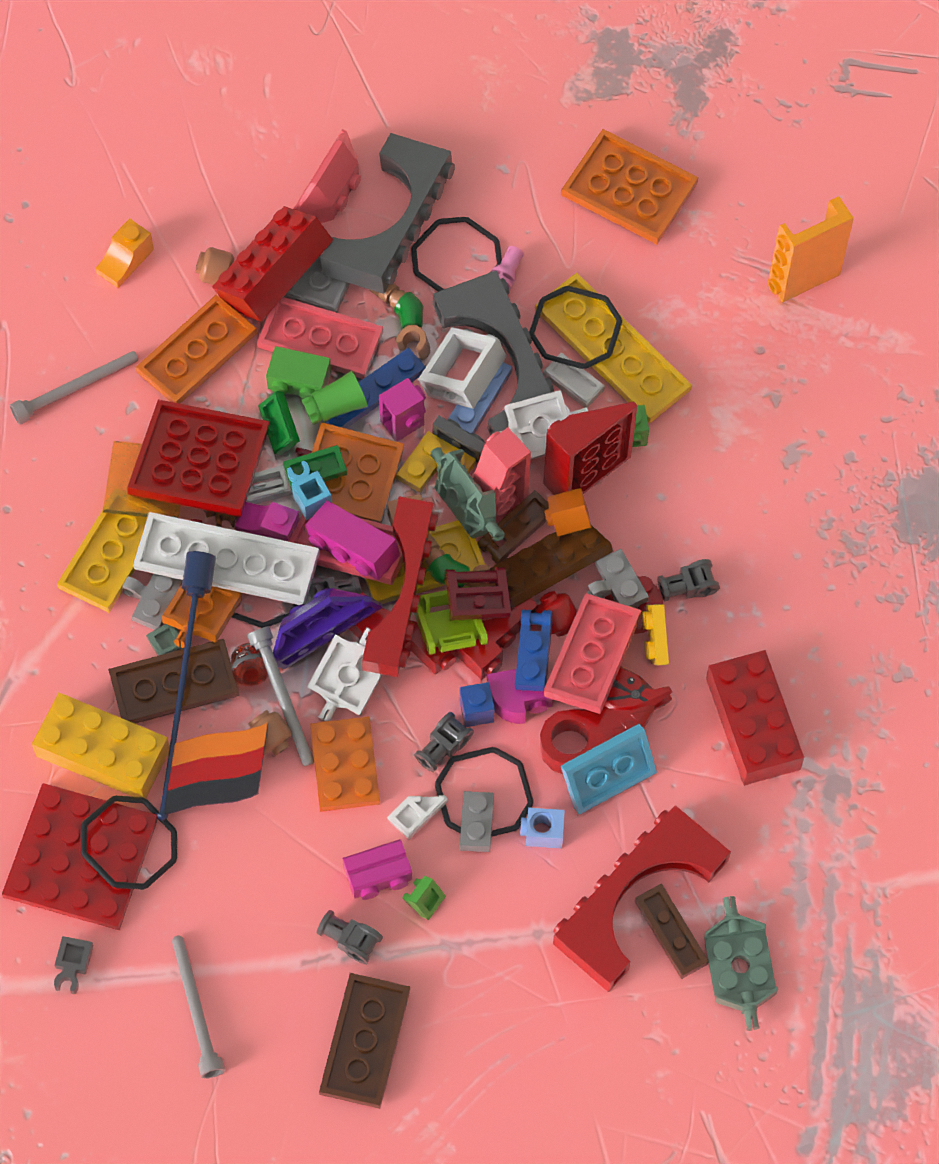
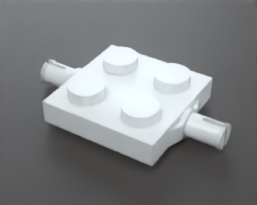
M561 390L508 404L504 407L508 419V427L531 451V459L545 456L547 429L552 423L557 420L562 421L569 415L588 411L587 407L570 412L564 403Z
M366 627L359 643L347 641L335 634L307 686L319 693L327 701L318 716L319 718L330 721L337 707L347 708L361 716L383 675L362 671L363 654L368 632L371 629Z

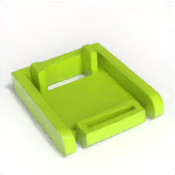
M447 590L420 595L418 612L414 613L429 655L435 654V647H438L440 652L476 646V639H479L481 645L488 643L482 619L451 620L449 609L430 613V608L449 604Z

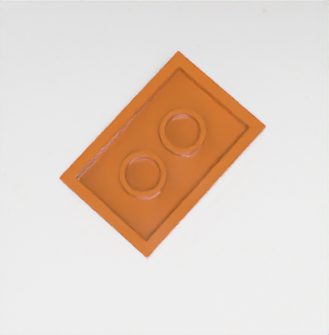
M370 716L310 723L320 812L380 805Z

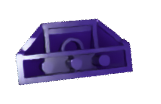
M335 588L319 591L315 594L312 601L294 607L289 612L290 615L282 619L273 650L278 667L284 670L331 641L335 634H342L381 609V603L369 596Z

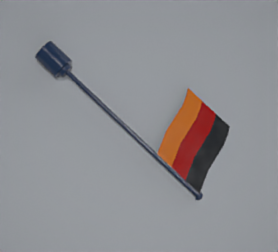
M200 551L187 552L181 588L187 591V595L192 597L160 813L156 814L157 818L161 821L166 820L169 816L168 814L192 807L234 803L259 794L268 722L243 731L205 734L177 742L198 598H203L205 594L211 593L216 556Z

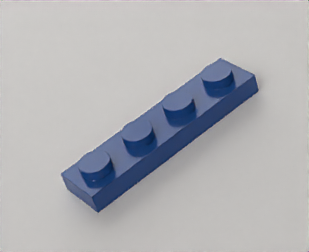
M408 347L358 382L368 407L339 415L325 421V423L348 428L379 406L380 394L407 378L411 382L415 381L420 377L426 366Z

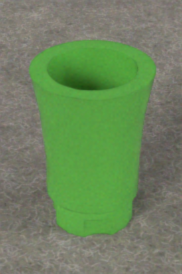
M352 370L331 384L312 392V396L302 399L312 425L322 420L325 422L339 415L368 407L362 389Z

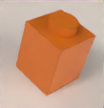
M581 488L547 497L549 509L544 510L549 527L554 525L557 536L591 528L589 511Z

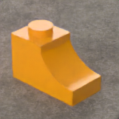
M130 218L111 237L112 241L107 253L95 268L99 276L117 288L123 284L154 250L151 233Z

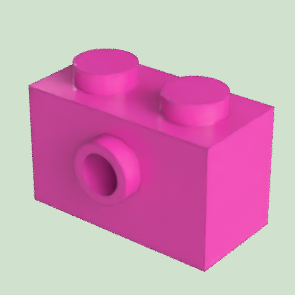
M409 378L379 395L380 422L396 442L425 425V394L420 386H414Z

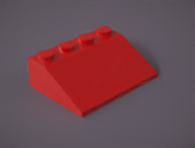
M634 401L572 414L562 421H555L549 426L546 435L543 484L553 495L581 488L584 494L631 458L638 407Z

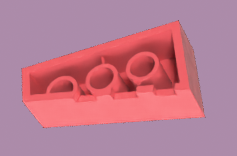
M509 427L502 432L497 431L486 440L473 476V480L476 484H479L482 492L494 490L496 523L500 522L528 497L531 451Z

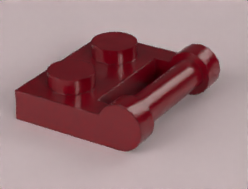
M495 567L494 570L456 572L455 569L445 570L444 580L447 587L451 620L510 617L511 606L505 567ZM495 582L496 586L458 588V584Z

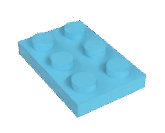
M640 724L561 765L573 807L579 815L657 773L645 729Z

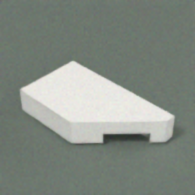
M439 795V797L408 796L387 819L410 840L449 800L445 795Z

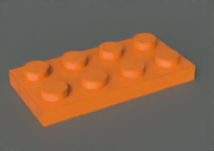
M216 294L136 366V372L170 402L181 404L257 334V329Z

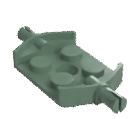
M730 896V899L729 897H724L722 900L726 916L704 934L715 1001L718 1004L741 1011V1014H744L746 1030L752 1031V1028L757 1030L760 1028L756 1013L757 1008L774 997L778 992L765 931L766 924L740 915L737 911L735 896ZM736 959H742L746 961L749 967L745 973H737L732 969L731 963Z

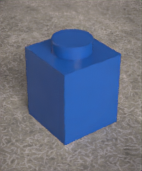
M489 682L459 687V701L464 726L471 727L494 723L495 709Z

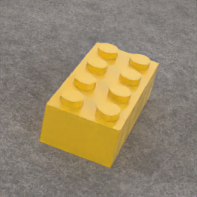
M58 692L32 742L36 757L129 796L143 797L145 799L169 754L170 747L168 737Z

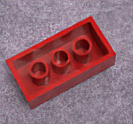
M283 206L282 209L274 214L273 219L266 227L256 234L255 239L250 245L238 254L233 264L221 273L212 288L221 299L238 313L262 322L334 239L317 217Z
M766 650L709 665L706 680L743 785H749L801 770L805 757Z

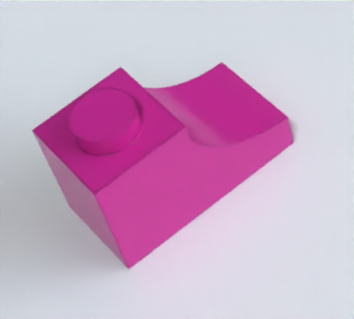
M246 502L242 516L238 518L235 524V530L289 541L300 520L299 511L275 502H271L270 505H257Z

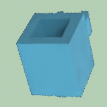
M302 461L301 467L304 471L302 474H294L291 467L287 468L288 478L292 482L293 498L305 519L308 520L313 517L327 500L332 503V498L319 472L316 471L310 474L309 465L307 462Z

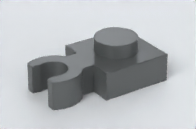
M62 936L54 965L56 969L62 970L54 979L56 991H60L61 984L64 981H71V994L77 993L79 983L76 976L77 973L86 975L94 946L93 942Z

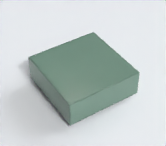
M165 624L146 635L157 656L184 649L181 648V644L178 647L174 643L179 631L170 625Z

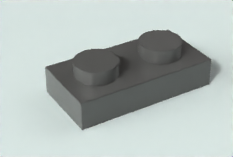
M439 415L433 422V434L456 448L462 449L465 453L475 458L478 464L485 441L475 433L469 434L461 429L456 421L452 419L446 420Z

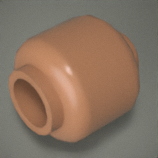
M209 247L205 252H200L195 273L199 274L201 282L214 285L221 273L233 264L234 256L231 252Z
M266 710L248 723L249 729L268 722L264 755L272 752L276 756L290 746L287 740L291 737L292 731L278 712L269 713Z

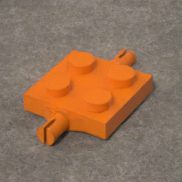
M181 584L162 615V623L181 630L174 643L178 647L181 644V648H184L192 597L188 596L187 591L181 588ZM212 586L211 593L205 594L203 598H198L193 635L216 643L241 602L242 593Z

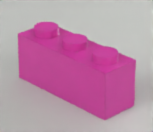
M328 500L305 524L309 535V542L314 547L330 552L341 563L347 562L351 564L363 576L370 575L379 581L400 556L395 538Z

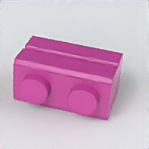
M401 839L342 858L343 867L354 899L361 897L362 900H368L379 895L380 890L389 887L391 890H399L409 884L408 881L413 880L412 869Z

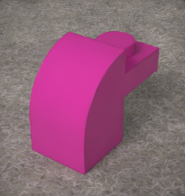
M516 669L487 674V682L490 684L495 713L503 720L515 724H524L526 722V712L541 713L546 711L548 707H552L553 699L544 697V691L516 690Z

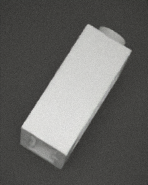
M451 327L418 381L428 397L474 409L507 355L497 337L491 334H478L470 329L462 330ZM462 349L481 353L464 381L445 377Z

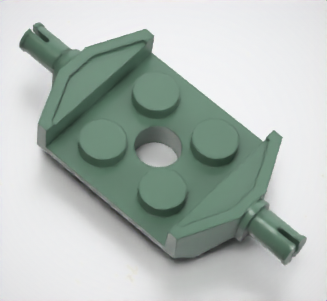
M434 448L430 456L438 464L435 490L472 539L484 536L489 532L494 541H500L505 533L496 523L494 490L482 492L479 484H476L466 467L461 464V458L464 455L462 449L444 454L441 448Z

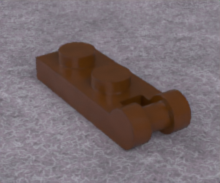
M534 490L497 523L505 533L502 538L505 543L499 547L490 533L487 532L477 543L479 548L483 552L487 551L491 554V559L496 564L506 560L516 548L547 521L544 510L549 509L548 501Z

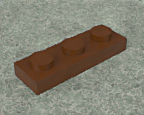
M662 883L635 897L636 905L681 979L708 965L709 960Z

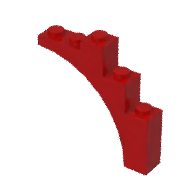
M530 598L513 608L509 618H492L482 621L487 633V644L481 645L479 639H476V646L440 652L439 648L435 647V654L430 655L427 652L417 622L410 620V622L415 623L412 640H406L404 650L409 651L408 658L412 651L435 675L442 669L444 671L449 669L455 663L456 657H458L482 680L487 674L496 673L502 667L503 649H506L516 639L515 635L521 630L522 609L532 610V613H536L538 604ZM382 607L349 628V630L360 640L366 627L371 630L374 629L390 611Z

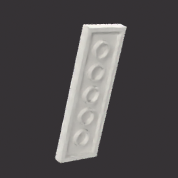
M149 512L133 566L135 570L183 580L187 552H206L216 556L213 587L301 605L306 604L320 550L312 546Z

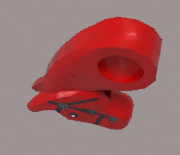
M620 666L601 714L586 709H569L557 711L545 720L540 732V749L543 761L552 771L563 774L561 765L637 724L645 728L654 710L665 706L672 700L670 694L673 691L670 686L653 689L640 675ZM573 731L581 734L586 739L587 745L578 753L565 754L557 750L552 741L562 732Z

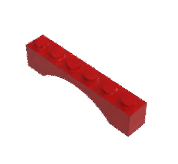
M398 497L393 520V535L400 546L405 563L404 584L391 612L379 625L368 632L362 659V671L398 677L400 668L406 667L409 651L404 650L406 640H412L415 624L410 622L412 612H418L420 595H416L418 585H424L426 568L422 567L423 559H429L432 541L428 540L430 531L435 532L438 514L433 513L434 503Z

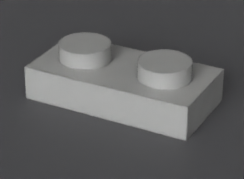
M464 791L460 851L490 852L494 793Z

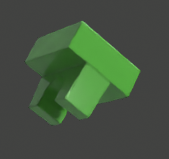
M424 876L422 879L416 878L413 882L416 887L411 895L405 893L402 898L420 917L429 920L446 895L433 879Z

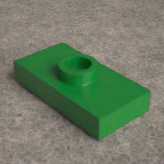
M275 391L258 407L262 419L270 421L267 433L274 455L282 456L300 442L284 392Z

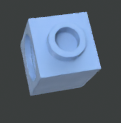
M528 807L527 818L521 817L520 836H526V846L562 849L565 810ZM539 823H544L550 829L547 832L541 833L536 831L534 827Z

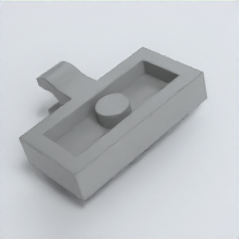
M622 549L612 552L595 562V567L603 580L589 584L587 594L600 598L611 594L615 602L633 608L648 602L649 596Z
M153 574L148 585L145 586L137 579L127 576L123 584V588H125L123 593L140 600L132 615V621L153 630L163 625L162 615L181 586L182 580Z

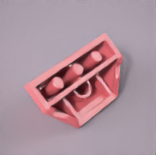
M342 129L337 139L293 208L317 217L321 223L334 220L337 213L345 209L351 190L355 191L361 181L358 160L346 130Z

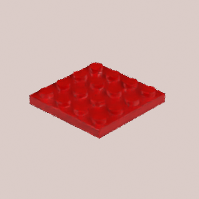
M158 399L127 486V493L129 495L241 517L268 435L270 421Z
M42 783L2 891L3 898L120 930L134 889L112 887L81 854L82 822L103 805L106 800ZM113 803L87 826V853L116 882L136 883L158 821L156 814Z

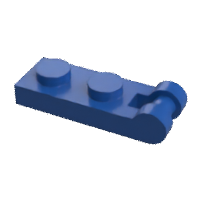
M522 609L515 677L516 690L544 691L547 683L553 624L552 611L543 610L542 613H532V610ZM532 625H542L541 631H531Z

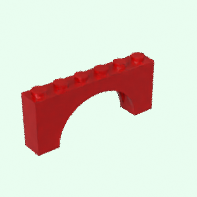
M676 805L669 812L663 810L654 821L656 826L649 833L644 831L634 843L636 846L629 855L626 852L623 853L614 864L616 869L609 876L604 874L594 885L595 892L589 898L586 896L582 897L573 909L575 913L568 920L563 918L553 930L555 933L553 945L608 992L629 971L631 962L619 948L613 931V915L623 895L639 880L651 874L668 870L689 872L709 883L729 861L731 851Z

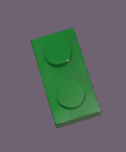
M338 445L283 461V467L291 491L292 482L288 478L287 468L291 467L294 474L300 475L304 472L301 467L302 461L307 462L309 465L310 474L318 471L324 482L347 475V469Z

